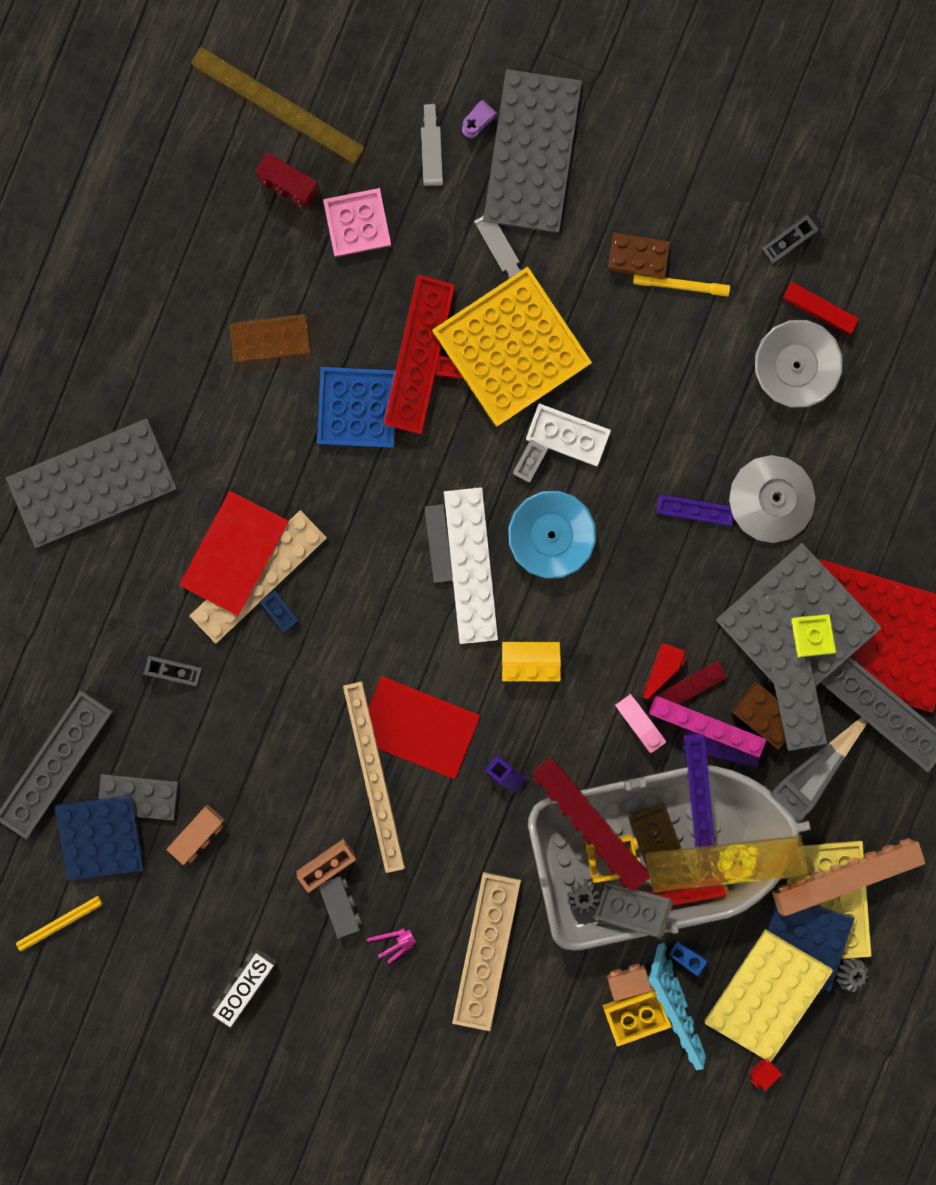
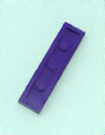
M659 494L657 514L732 526L733 514L731 506Z

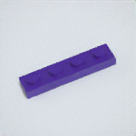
M687 730L685 736L696 735L699 733ZM705 736L707 755L758 767L760 757Z

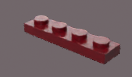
M715 661L650 698L652 702L655 696L680 704L722 681L727 676L719 662Z

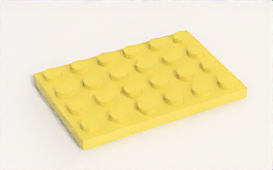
M851 841L796 846L786 869L788 885L795 883V880L798 878L812 877V874L817 871H828L833 865L841 864L842 866L847 864V861L852 858H863V842ZM866 886L817 904L818 906L854 917L841 959L871 957Z
M765 930L705 1019V1024L771 1062L833 972L832 968Z

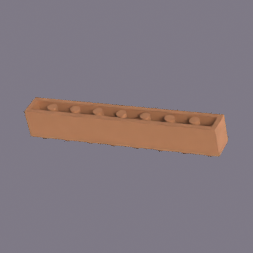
M910 838L904 839L899 842L900 844L885 846L882 848V851L877 853L872 851L866 853L863 858H852L847 861V864L842 866L841 864L833 865L828 871L813 873L812 877L798 878L795 880V883L790 885H779L777 890L772 891L779 914L784 916L793 914L924 865L925 861L919 842L913 841Z

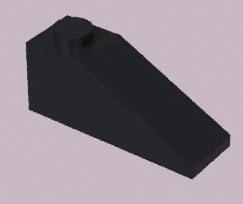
M811 212L762 249L773 264L819 232L824 226L815 213Z
M141 652L136 671L148 676L197 686L202 668Z

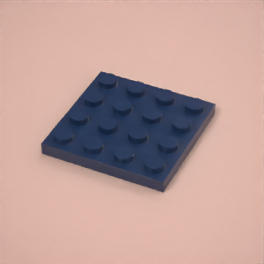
M132 795L58 804L55 806L68 880L137 872L145 869Z
M818 905L784 916L779 914L777 906H775L767 931L832 968L833 972L821 988L830 991L854 922V917Z

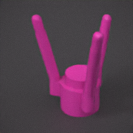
M404 928L396 932L367 938V941L370 942L400 936L397 938L398 944L378 955L381 958L401 947V950L391 957L388 963L393 962L405 951L412 948V945L416 944L411 931H405Z

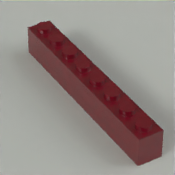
M552 756L533 770L535 775L534 781L539 787H545L548 798L560 805L558 807L560 812L564 816L568 815L572 821L570 823L576 831L579 829L584 834L582 837L589 846L592 844L596 848L594 851L601 860L605 859L608 862L606 866L612 874H618L620 877L618 880L625 889L628 887L633 892L651 878L646 868Z

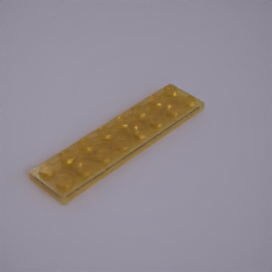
M801 835L651 852L645 855L653 892L807 876L808 874Z

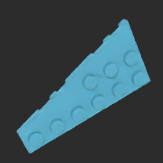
M662 943L657 947L649 976V983L651 987H654L657 999L664 1007L666 1017L670 1018L673 1030L680 1038L681 1046L686 1049L690 1063H693L696 1070L704 1068L706 1055L698 1034H694L692 1016H687L685 1008L688 1005L678 978L673 977L672 961L666 958V944Z

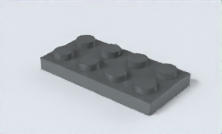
M101 774L99 799L132 795L136 817L175 820L178 781Z
M606 882L594 919L661 939L673 901L639 890L632 892L628 887L625 889L621 885Z

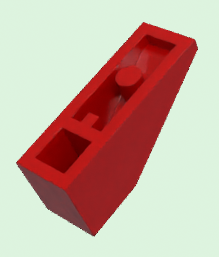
M661 643L642 696L643 698L648 699L680 666L683 667L686 660L685 651Z

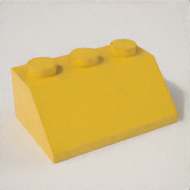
M502 642V681H560V642Z

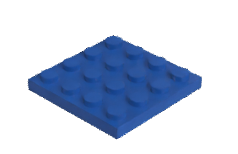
M321 367L317 444L394 448L395 428L385 426L383 423L395 371Z

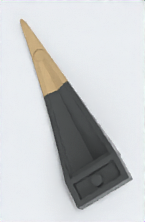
M861 717L782 780L770 795L798 822L801 821L814 807L868 722Z

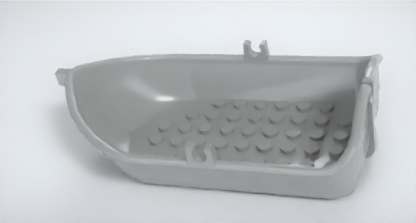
M708 766L718 877L722 876L726 896L673 905L663 935L666 932L678 933L680 928L732 917L744 912L761 900L774 888L785 873L794 854L799 831L809 830V821H796L770 795L771 792L766 787L753 779L732 770ZM687 767L581 790L618 836L631 834L633 838H636L628 816L664 802L692 875L662 887L699 881L697 877ZM546 798L537 803L529 816L528 828L551 934L555 942L567 950H584L648 936L647 934L594 919L597 908L593 909L590 906V913H587L586 908H583L582 914L579 913V907L576 910L572 909L573 904H568V900L572 897L567 896V892H574L570 886L574 885L577 888V881L581 882V886H584L585 880L588 881V887L591 884H595L594 890H599V894L596 896L598 898H601L606 882L621 886L622 884L618 880L620 878L593 883L582 831L574 829L570 823L572 821L568 815L564 816L558 809L560 805L556 801L552 802L549 798ZM637 842L638 850H635L636 857L640 858L641 864L649 872ZM731 844H744L755 851L758 859V868L753 879L743 883H735L725 878L720 871L718 865L720 854ZM596 855L599 873L609 872L610 870L606 866L608 862L605 859L601 860ZM738 858L737 861H734V865L740 868L743 862ZM652 877L636 890L646 892V890L656 889ZM580 894V900H587V894Z

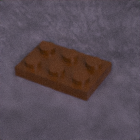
M613 232L607 270L664 280L670 242Z

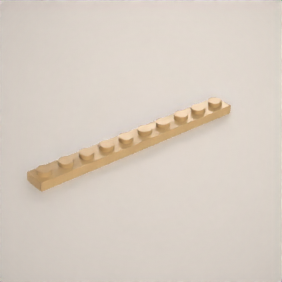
M363 681L344 685V693L385 871L388 873L405 869L404 859Z

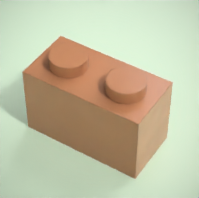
M634 964L629 966L627 970L621 971V969H616L607 975L614 1001L651 991L644 965Z

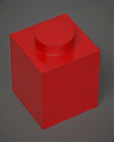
M763 1058L749 1072L752 1076V1083L758 1089L762 1087L765 1091L782 1075L779 1069L767 1058Z

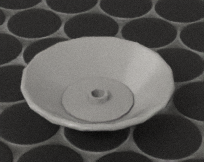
M789 320L773 327L761 340L755 355V373L762 389L774 401L788 407H810L824 401L836 389L842 374V353L836 339L823 326L808 320ZM794 362L799 363L800 367L798 369L794 368Z
M769 455L756 458L740 469L732 482L729 502L733 518L745 533L756 540L776 543L789 540L805 529L813 516L816 497L812 481L801 466L788 458ZM774 495L779 497L777 502L773 500Z

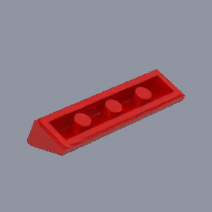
M791 282L782 298L848 336L852 334L858 321L857 317L794 282Z

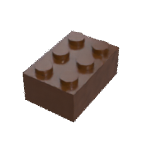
M754 682L730 712L779 750L786 741L778 699L761 685Z

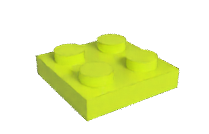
M829 614L791 619L798 657L836 653Z

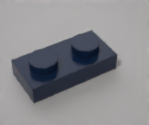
M276 590L260 601L282 632H285L299 621Z

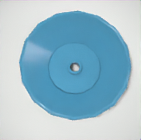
M543 491L525 499L514 511L508 527L509 546L516 561L529 573L545 579L563 578L578 571L591 557L596 543L595 522L588 508L575 496L561 491ZM550 531L555 533V537L553 539H550L548 537V533Z

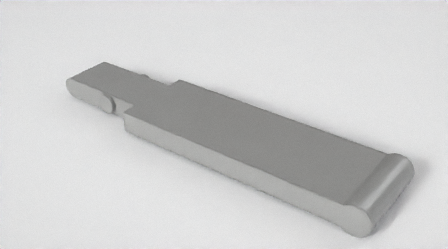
M425 104L423 117L425 127H421L424 186L443 185L440 127H436L435 104Z
M483 215L476 219L474 223L502 272L506 270L509 278L521 271L517 266L519 260L498 223L483 221Z

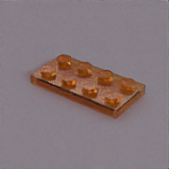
M305 314L229 324L234 363L310 353Z

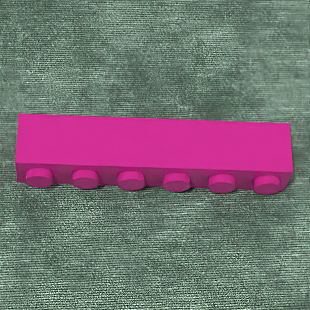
M655 696L649 714L693 732L703 733L706 737L756 757H760L766 739L658 696Z

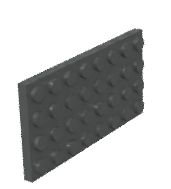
M506 69L483 221L559 233L581 80Z
M148 418L6 477L35 548L42 547L177 490Z

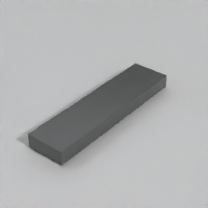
M444 505L426 506L424 508L434 583L452 581L453 576Z

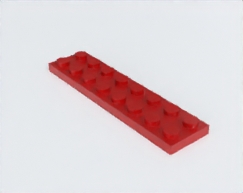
M417 275L383 425L416 434L422 433L441 344L432 330L447 321L455 287L454 284Z

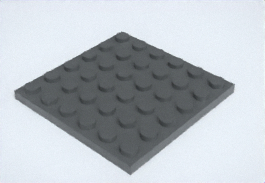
M801 543L721 614L716 621L774 683L757 598L795 591L800 617L830 615L836 653L809 656L816 687L874 636L881 627Z

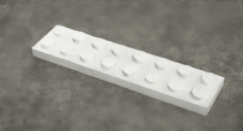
M482 488L444 491L460 644L498 640Z

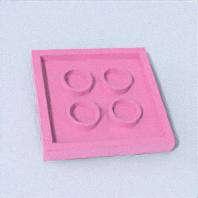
M380 188L323 199L335 257L391 246Z

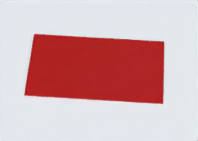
M229 491L179 585L239 616L289 521Z
M383 676L379 680L369 705L378 749L453 779L456 778L480 715Z

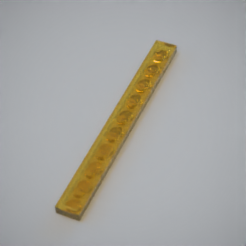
M200 47L192 59V66L349 162L355 164L364 150V146L204 48Z

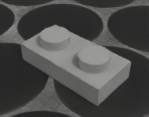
M530 439L513 474L530 482L548 448Z

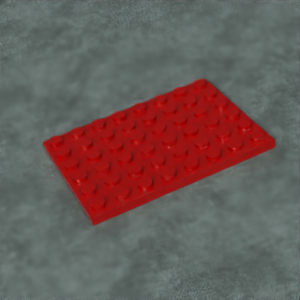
M818 559L881 627L874 636L850 657L908 706L933 713L936 705V594Z

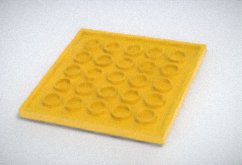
M528 267L432 330L496 427L592 363Z

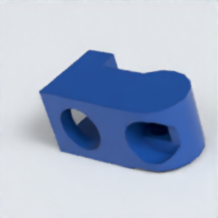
M678 941L669 953L673 959L697 976L707 963V959Z

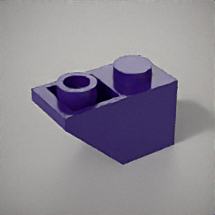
M498 754L485 768L489 775L514 794L527 780Z

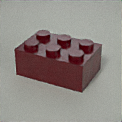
M266 152L255 170L258 177L257 180L260 181L259 184L267 189L273 188L277 191L276 194L283 199L290 198L293 201L292 204L300 209L303 207L309 209L320 191L315 180Z

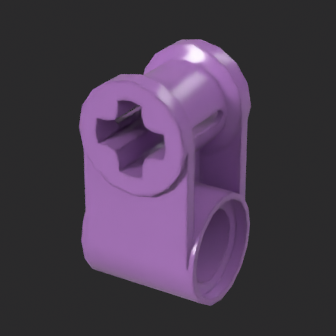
M480 101L464 119L463 134L468 138L477 136L495 118L497 113L485 101Z

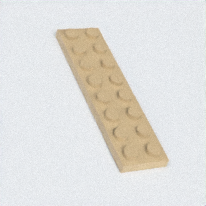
M300 510L289 520L239 616L205 600L190 617L215 643H218L322 544L327 537Z
M483 872L452 1024L490 1031L521 882L520 879Z

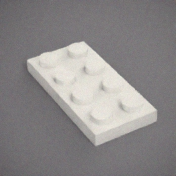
M539 404L525 440L530 441L532 439L548 449L597 467L611 430Z

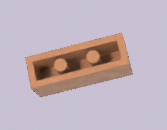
M209 805L205 806L166 850L183 865L187 861L191 863L198 856L195 852L200 847L204 849L211 841L208 839L211 834L217 835L224 827L221 825L224 819Z
M342 839L297 870V878L309 893L356 860L355 854L347 842Z

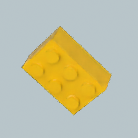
M654 987L649 992L603 1005L617 1047L672 1027L669 1018L666 1017L662 1003L657 999Z

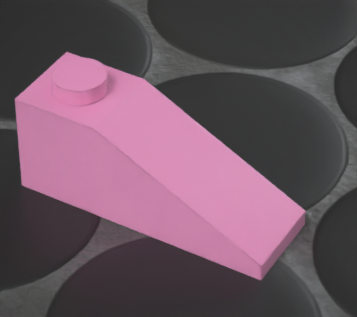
M631 694L615 705L650 753L666 743L665 739Z

